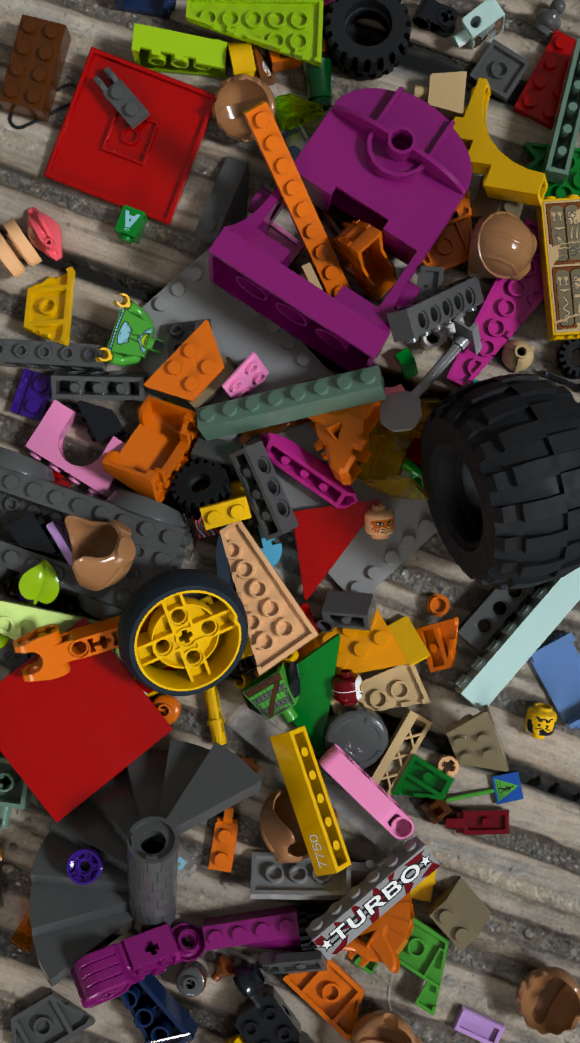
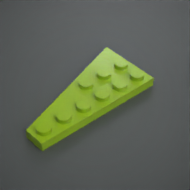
M187 0L186 20L188 23L321 67L324 0Z

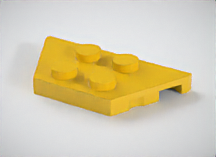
M73 267L66 268L67 273L56 279L54 276L45 279L44 282L27 289L23 327L28 333L69 346L76 273Z

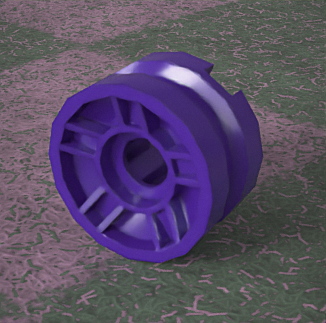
M84 847L77 850L70 856L67 862L69 878L79 885H87L94 882L103 870V858L93 848ZM82 862H88L90 868L82 871Z

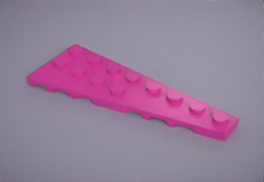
M529 218L525 220L524 224L535 235L537 240V249L531 260V268L518 281L495 279L473 322L478 324L482 349L477 355L466 348L460 351L445 380L459 387L470 384L544 299L537 222Z

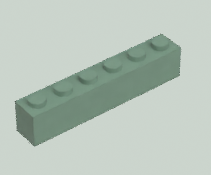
M580 38L576 40L570 53L541 171L545 173L547 182L559 185L563 184L569 174L580 129Z

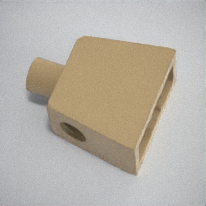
M467 71L432 73L429 76L427 86L415 85L413 96L426 101V103L437 109L450 121L454 120L455 116L462 117Z

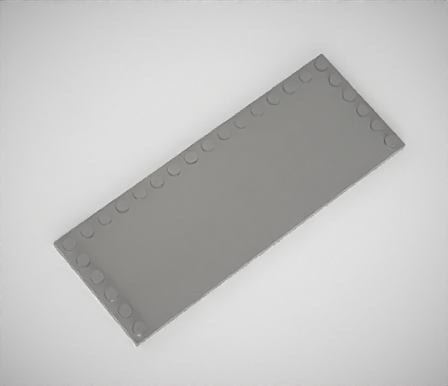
M209 249L142 307L153 320V326L156 329L154 338L165 341L161 354L148 351L146 359L140 360L138 363L145 372H148L149 377L168 359L165 325L211 319L212 332L219 352L225 359L229 357L237 365L235 370L254 351L269 371L264 382L259 384L250 395L300 384L308 379H321L333 376L302 341L210 282ZM222 389L206 406L229 401L232 398H229L224 393L225 390ZM166 394L175 405L196 412L187 400ZM314 421L288 427L284 432L277 434L295 442L329 466L328 459L324 460L321 456L325 449H320L317 452L313 446L318 440L316 431L311 427V423ZM378 424L369 433L367 449L372 455L366 463L358 461L357 464L361 471L350 485L356 494L358 502L380 499V504H385L386 508L393 510L395 513V531L387 539H372L371 535L365 532V524L362 526L328 572L344 592L369 594L437 532L427 503L424 487L419 492H414L410 489L409 473L400 467L405 460L403 457L405 453ZM245 432L218 439L235 443ZM260 437L249 440L243 445V448L259 442ZM272 463L293 511L333 506ZM293 529L290 532L295 537V531Z

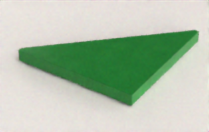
M339 633L296 662L300 674L301 693L296 705L293 706V709L298 714L293 722L297 727L305 725L311 745L319 755L323 754L324 730L328 722L332 695L331 680L335 676L340 643Z

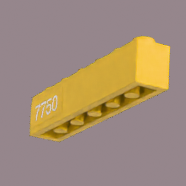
M305 725L271 736L270 740L315 875L323 876L338 873L352 864Z

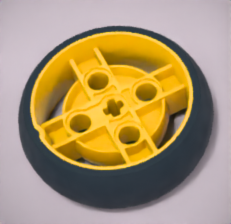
M197 569L170 570L158 574L143 583L127 601L118 623L117 641L119 653L130 674L148 689L169 696L198 694L219 684L237 666L247 643L248 620L245 608L238 594L229 584L216 575ZM203 593L216 597L220 601L206 605L198 599L183 597V594ZM160 604V607L156 609L150 618L147 631L139 634L147 616ZM180 609L177 614L171 615L174 610ZM210 620L207 625L202 626L205 621ZM225 632L219 646L216 648L219 634ZM165 640L162 644L156 645L158 641ZM195 650L193 654L187 655L190 651ZM160 660L170 667L184 669L162 670L149 664Z

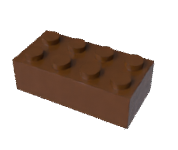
M22 14L0 92V104L5 112H12L45 122L49 121L71 41L66 25Z

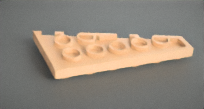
M242 521L227 525L219 532L237 594L246 611L251 649L256 660L258 674L261 676L319 634Z

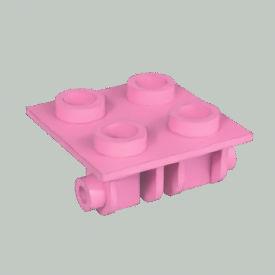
M253 351L222 384V388L225 390L224 393L229 398H232V400L250 396L251 392L264 382L269 371Z

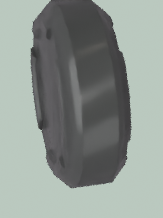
M363 706L346 707L337 711L328 720L324 730L325 749L328 751L334 744H337L362 769H365L375 764L384 755L388 746V731L381 716L372 709Z

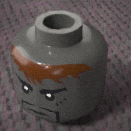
M198 961L185 962L179 968L176 976V986L184 996H198L206 987L208 975L203 964Z

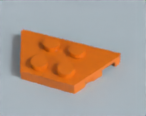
M205 320L143 385L149 389L194 402L225 370L209 321Z
M332 958L329 961L327 960L326 971L283 974L282 980L349 1042L351 1040L352 1028L355 1021H357L359 1006L364 996V988Z

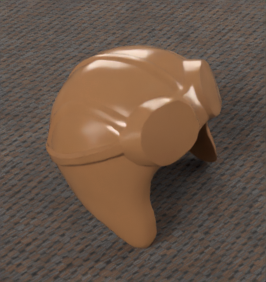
M498 211L482 216L474 227L471 236L467 275L469 277L478 275V279L500 278L510 281L520 280L531 268V260L537 249L535 235L517 216L510 212Z
M75 515L65 517L64 522L72 546V568L76 583L88 590L99 591L121 581L129 572L136 554L135 544L131 537L132 530L124 523L115 519H110L109 522L91 521Z
M287 788L278 789L265 800L261 808V835L266 846L273 853L276 862H301L303 859H308L309 854ZM333 807V810H334L336 819H337V821H338V818H339L338 812H337L336 809Z

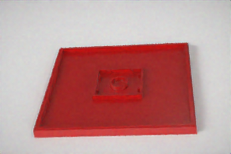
M91 47L43 176L122 208L125 204L144 211L148 218L170 226L213 114L212 106L216 100L215 94ZM107 66L118 79L124 82L149 111L150 116L134 130L130 128L106 100L103 92L93 81V78L97 75L102 79L107 88L113 85V82L108 79L104 72Z
M83 617L65 632L91 623L86 617ZM81 641L76 642V643H74V646H78V645L82 644L83 642H81ZM112 650L69 662L71 670L62 677L52 680L24 682L22 669L38 660L40 655L35 654L0 681V751L56 823L173 730Z

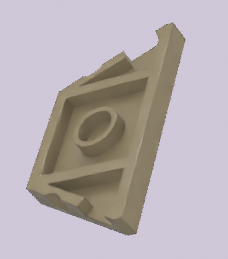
M488 705L481 706V712L474 716L467 714L461 720L446 726V734L458 764L505 772L509 771V764Z

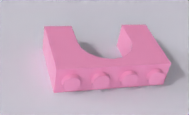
M54 400L25 447L31 450L29 454L39 461L42 458L50 462L48 466L60 473L64 470L69 473L68 479L80 485L83 482L88 485L87 491L96 496L102 494L107 497L117 479L103 470L101 464L102 457L110 450L120 452L126 443L113 436L101 456L94 463L87 466L71 464L64 455L63 441L78 414L57 400Z

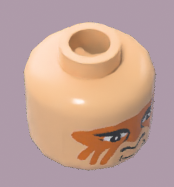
M385 504L372 505V509L365 512V532L371 535L372 539H387L395 531V513L393 510L386 508Z

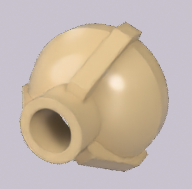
M512 340L502 346V362L514 373L527 369L533 362V351L535 348L526 341ZM522 349L524 356L518 355L517 350Z

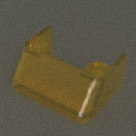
M439 398L420 399L423 418L412 430L394 433L382 425L379 419L373 430L369 433L367 449L372 455L366 463L359 461L357 463L361 471L356 478L361 483L398 499H429V495L412 477L401 476L403 468L400 466L407 458L414 437L422 438L423 426L426 425L427 416L431 411L438 408Z

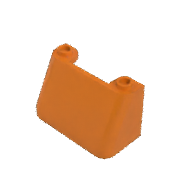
M148 395L145 401L137 408L140 424L121 451L110 450L108 453H105L101 464L106 473L139 495L162 503L170 491L172 478L176 479L174 474L176 471L181 473L180 467L186 466L191 459L190 453L200 436V431L198 430L195 411Z

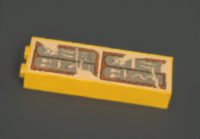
M575 194L557 199L555 196L544 197L541 207L536 206L548 341L580 339V197Z

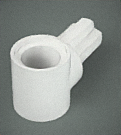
M454 322L443 325L441 329L431 331V334L437 337V343L435 344L429 343L426 336L421 337L420 343L422 348L426 351H435L439 346L446 343L447 337L456 332Z

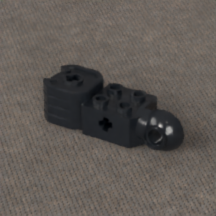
M254 963L250 966L245 964L233 966L235 985L243 996H249L238 1006L234 1024L247 1043H314L308 1033L301 1031V1023L273 986L263 987L262 984L265 982L264 976Z

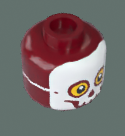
M351 669L338 671V674L331 680L333 698L340 702V705H354L362 698V678L359 674L352 672Z

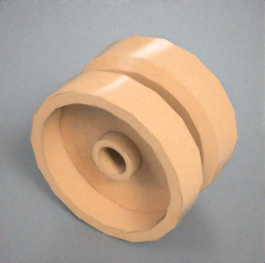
M11 218L3 224V229L7 233L5 234L7 240L0 232V261L17 279L26 273V268L20 258L22 260L25 259L28 265L32 267L43 260L16 221Z

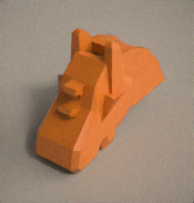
M360 220L353 221L351 224L343 222L341 225L345 230L335 239L328 237L330 244L336 254L346 263L342 269L355 276L359 285L370 299L378 301L396 283L394 265L388 259L383 249L382 231Z
M384 400L308 417V419L314 421L311 423V427L318 436V440L313 445L315 450L318 452L320 449H325L321 456L324 460L328 459L334 477L343 485L352 484L360 473L361 468L357 464L358 461L366 463L372 455L367 449L369 433L380 419L379 405Z
M409 892L341 951L349 952L348 958L353 960L355 955L359 954L361 961L358 965L364 967L369 962L384 963L390 972L398 973L400 969L399 954L408 943L414 928V905L412 904L411 893Z

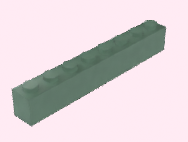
M376 365L196 408L198 430L206 441L385 400L387 396L384 379L379 366Z

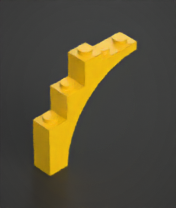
M479 78L476 86L471 90L470 102L463 111V117L455 116V125L453 127L467 148L472 164V173L484 175L483 187L489 198L541 207L548 188L546 175L513 162L500 152L488 134L486 124L491 89L488 79Z

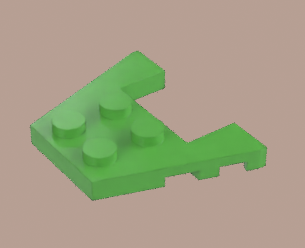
M414 916L413 932L408 939V943L399 954V959L402 966L426 981L414 1004L433 1016L436 1010L449 938ZM361 956L356 957L354 964L372 975L378 963L369 962L364 967L358 965L361 961Z

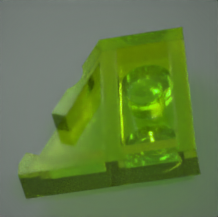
M290 93L279 95L275 98V118L284 132L325 115L322 105Z

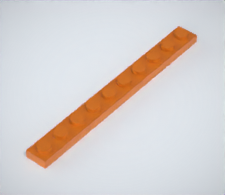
M262 101L242 113L325 292L335 297L344 285L349 289L351 288L267 101Z

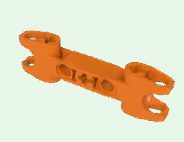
M160 604L147 616L139 634L147 631L150 618L156 609L160 607ZM121 615L78 627L64 633H60L58 625L49 624L35 628L13 641L15 653L35 652L40 655L37 661L22 669L24 682L52 680L62 677L71 670L69 662L118 648L117 630ZM165 640L158 641L156 645L162 644ZM79 641L83 642L82 644H80V645H78V646H74V643H76V642H79Z

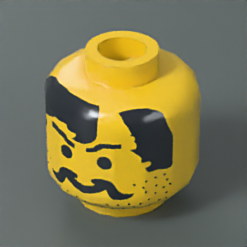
M534 703V706H530L527 709L524 727L531 733L533 738L544 739L545 736H550L554 733L557 713L548 704Z

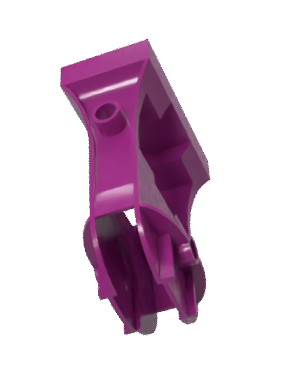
M399 87L396 92L379 88H364L343 95L331 107L294 161L314 205L326 213L334 205L355 220L369 223L371 226L381 230L383 249L407 264V267L379 308L345 285L335 297H332L288 268L291 250L266 235L285 205L277 187L272 192L262 186L249 205L248 211L252 214L241 222L225 226L208 250L211 283L348 372L373 366L390 335V326L386 314L393 311L395 306L400 308L414 301L418 296L421 288L410 282V280L458 209L472 178L470 156L462 139L453 129L455 125L454 120L452 119L450 122L430 104L409 93L403 92V87Z

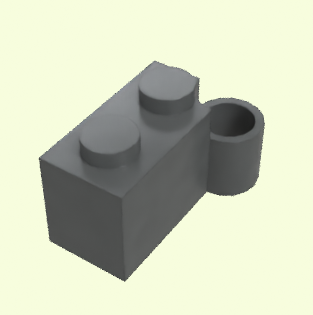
M328 590L324 605L316 622L317 628L323 632H331L334 630V627L370 631L376 612L374 595Z

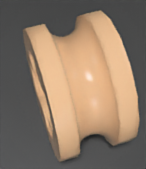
M449 754L442 755L437 761V767L442 770L444 768L442 763L452 760L453 763L451 765L454 766L453 769H447L444 772L454 776L459 769L458 761Z

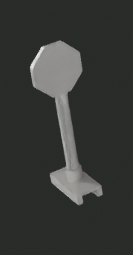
M459 313L453 321L457 337L453 340L451 347L411 392L391 393L379 405L382 425L395 433L412 430L423 418L421 400L419 398L460 351L466 348L477 355L482 349L478 324L473 323L471 327H468L464 323L463 315Z

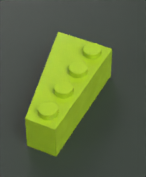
M134 23L131 50L135 64L160 73L226 78L229 53L227 42L220 39H210Z

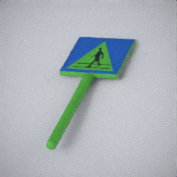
M515 771L491 776L493 788L447 797L445 801L451 802L490 793L495 794L496 804L524 799L519 772Z

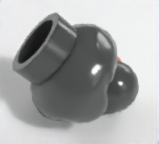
M553 0L550 4V9L543 8L537 13V22L533 27L546 37L561 27L559 15L566 8L564 0Z

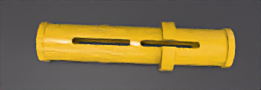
M216 685L203 692L208 713L207 726H210L212 745L215 742L224 745L227 744L224 730L225 717H222Z

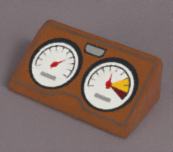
M251 44L257 77L268 86L274 85L275 79L267 49Z

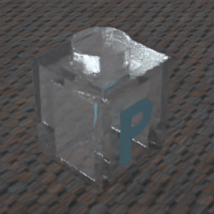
M179 843L177 878L182 881L186 875L190 877L196 870L198 865L195 862L198 856L181 843Z

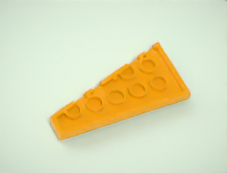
M377 608L370 631L334 627V630L331 632H321L319 636L297 650L299 656L295 661L298 662L339 633L340 643L335 675L342 669H351L352 672L361 674L394 666L408 665L404 654ZM282 660L281 662H279L278 664H276V665L273 666L272 668L278 666L279 664H281V663H283V662H284V664L286 665V664H287V661H286V660ZM255 670L254 673L258 677V670Z

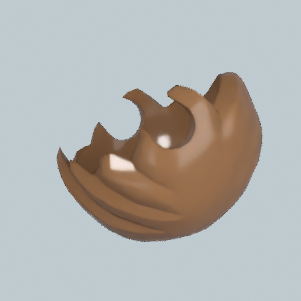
M237 74L221 81V87L215 93L216 100L212 106V113L217 125L225 132L226 136L240 142L255 140L242 112L262 101H267L275 118L276 101L274 94L266 83L261 82L258 77L248 74Z
M544 966L530 971L521 979L516 991L515 1000L518 1003V1012L524 1016L528 1028L536 1029L542 1035L552 1033L556 1036L564 1031H573L580 1022V986L569 972L555 966Z

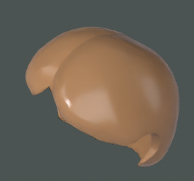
M384 1009L374 1010L360 1017L352 1028V1039L350 1042L423 1043L414 1034L411 1025L403 1017L395 1012Z

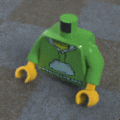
M118 292L122 296L123 301L119 303L113 300V304L118 307H124V309H120L107 348L96 349L103 352V358L97 357L95 360L97 362L107 361L108 363L124 367L137 364L140 360H145L148 351L161 354L165 341L154 338L156 329L153 326V320L142 307L130 300L127 294Z

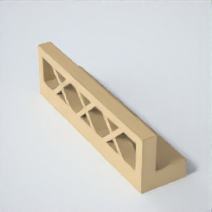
M409 708L390 738L384 755L377 761L369 775L378 785L381 780L387 779L389 785L387 793L390 796L433 723ZM416 719L425 723L421 732L411 733V727ZM418 737L414 743L413 738ZM410 739L412 745L410 752L400 754L399 748L403 741ZM399 759V771L388 774L387 769L392 760Z

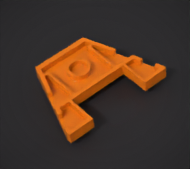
M469 188L455 212L457 218L448 222L421 265L443 267L445 272L469 262L470 242L473 233Z

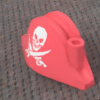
M35 207L28 209L27 235L30 243L54 261L62 259V232L59 224L52 217Z

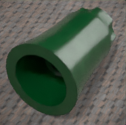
M322 57L321 67L306 62L301 63L307 98L310 103V111L325 112L332 107V60Z

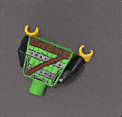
M298 651L292 653L290 658L286 657L284 659L287 661L286 665L283 662L253 680L250 675H241L244 682L241 679L235 680V686L242 688L241 694L248 709L264 715L267 719H272L280 714L286 723H290L297 718L298 714L293 709V706L296 705L301 693L298 664L295 662L299 656Z

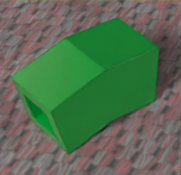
M408 348L395 355L394 359L401 368L403 379L418 375L415 358Z

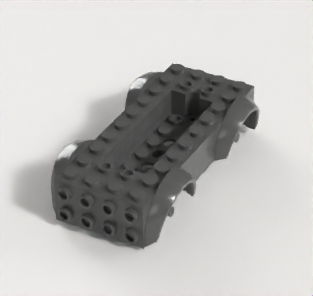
M0 447V579L12 578L20 573L24 574L28 569L46 559L56 571L59 586L76 592L78 603L86 613L100 620H105L121 615L129 598L143 583L158 574L181 569L185 558L181 554L183 549L189 546L192 534L189 533L191 527H188L185 517L180 512L161 502L128 491L116 490L105 499L56 482L52 469L18 452ZM31 511H37L38 514L42 513L48 524L62 519L65 524V517L69 515L101 522H109L110 519H115L124 523L132 530L131 537L135 544L136 554L129 572L121 581L102 590L91 591L76 583L73 568L68 564L62 552L50 554L20 547L7 526Z

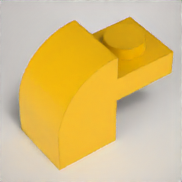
M241 40L229 42L228 51L233 76L243 73L257 77L252 45Z

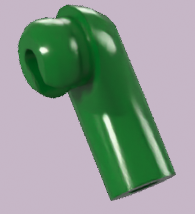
M406 458L400 467L409 473L410 489L414 492H419L424 487L421 467L409 458Z

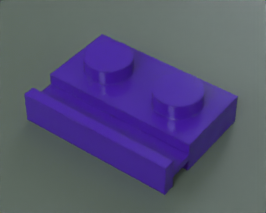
M24 368L10 411L41 422L52 398L51 377Z

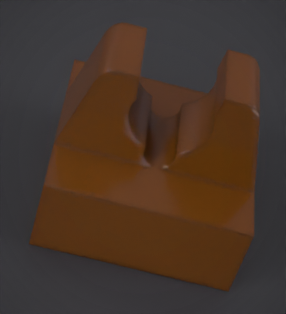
M427 798L419 804L433 824H436L452 812L444 799Z

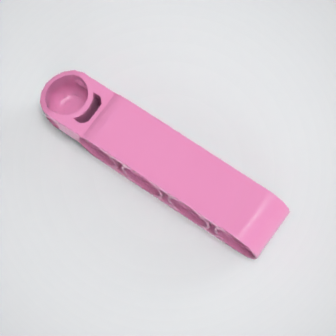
M334 744L318 760L322 768L395 838L406 839L412 835L414 823L411 817L337 744Z

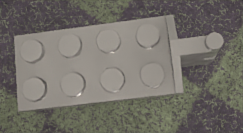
M252 852L250 899L341 900L352 887L360 884L371 871L375 870V862L373 860L351 862L352 865L338 873L316 876L310 857L297 863L276 862L272 852Z

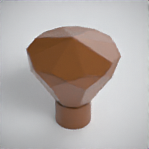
M221 955L217 961L216 970L211 974V978L218 982L222 977L235 975L233 971L234 961L226 955Z

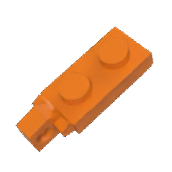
M235 806L224 810V816H218L216 820L208 869L230 873L232 871L239 827V819L233 818Z

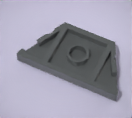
M52 991L12 1015V1043H63L93 1025L96 1020L69 1000Z

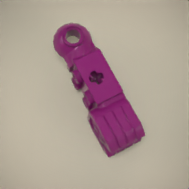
M180 923L172 930L169 924H165L124 939L120 943L95 950L77 959L74 969L70 972L78 989L77 992L81 998L83 1008H92L112 1000L128 991L131 985L144 980V976L153 973V976L165 972L167 970L166 967L169 965H175L182 961L191 962L197 960L205 951L204 935L200 928L191 923ZM181 941H187L190 945V948H186L185 946H183Z

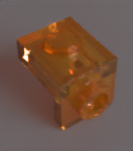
M29 910L9 940L10 944L26 954H29L34 947Z

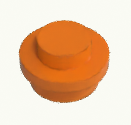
M442 594L431 595L426 603L428 612L436 617L445 615L450 607L449 600Z

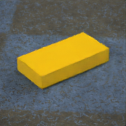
M407 615L387 626L410 667L430 657L429 651Z

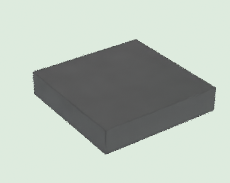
M493 39L469 75L468 80L477 84L479 78L488 79L491 94L506 103L531 62Z

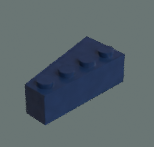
M153 973L144 976V980L131 985L128 991L120 995L126 1009L130 1010L134 1018L133 1022L136 1028L140 1029L145 1038L144 1043H190L194 1039L198 1028L197 1023L161 982L153 976Z

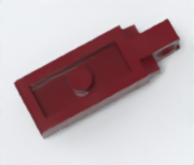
M461 809L456 811V816H445L443 818V825L445 828H456V832L463 835L510 834L509 810Z

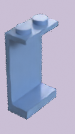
M565 631L541 644L529 660L564 725L576 730L580 728V655L573 644L576 640L572 632Z

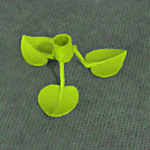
M46 559L28 569L19 580L20 593L25 599L33 600L23 601L21 604L37 607L38 601L49 604L58 596V576L53 566ZM1 633L0 649L3 648L9 640L8 636H5Z

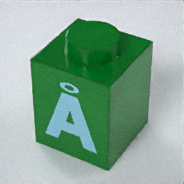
M124 204L114 229L120 241L127 244L132 242L139 244L148 221L146 212Z

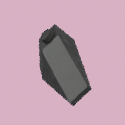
M229 156L226 157L195 231L198 241L212 245L225 226L236 224L247 218L248 163Z

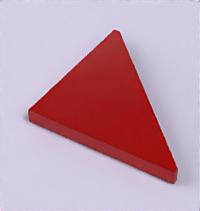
M380 499L356 502L346 509L327 506L293 511L299 524L294 531L304 600L309 599L365 524V512L372 509V505L380 504Z

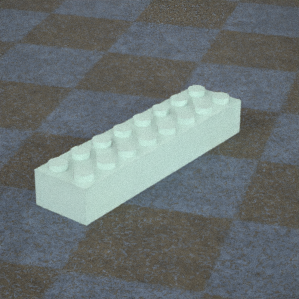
M580 567L564 577L546 582L542 588L540 586L537 587L538 589L531 596L532 600L527 605L523 604L522 608L516 613L517 617L513 622L508 621L507 625L501 630L502 634L497 640L495 638L492 639V642L485 648L487 652L482 657L478 656L471 663L470 667L472 669L468 674L463 673L455 682L457 686L454 690L473 707L481 711V706H489L580 600Z

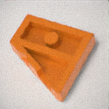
M458 617L416 629L430 653V657L426 658L431 673L448 669L455 665Z

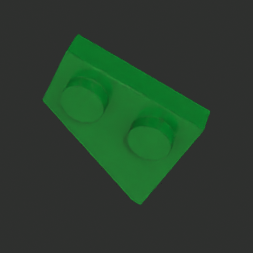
M413 754L392 794L443 800L455 778L417 754Z

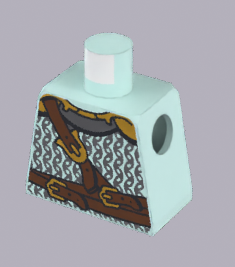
M496 0L484 1L462 18L461 31L452 36L456 47L459 49L466 43H469L471 48L475 49L502 33L504 30L505 13Z

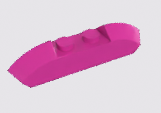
M272 433L261 434L260 441L262 440L271 463L336 508L346 509L358 502L351 485H343L339 482L327 464L283 436Z

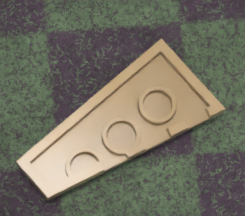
M408 664L394 666L362 680L363 696L358 700L357 704L350 706H363L373 711H382L431 702L415 665L410 667ZM332 693L330 704L334 714L339 710L350 707L340 705V702L333 698Z

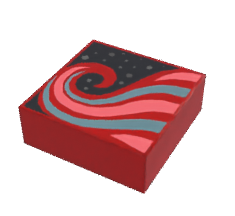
M200 516L199 520H194L198 540L220 534L219 527L206 530L202 516Z

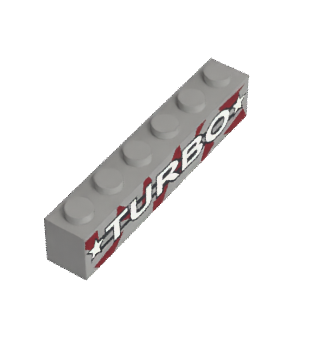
M415 836L413 839L408 840L398 852L389 856L379 868L371 871L360 884L352 887L341 900L333 903L322 916L314 919L305 930L329 961L434 872L440 864L428 847Z

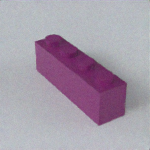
M296 904L206 918L203 922L202 928L206 951L239 946L303 952L298 929Z

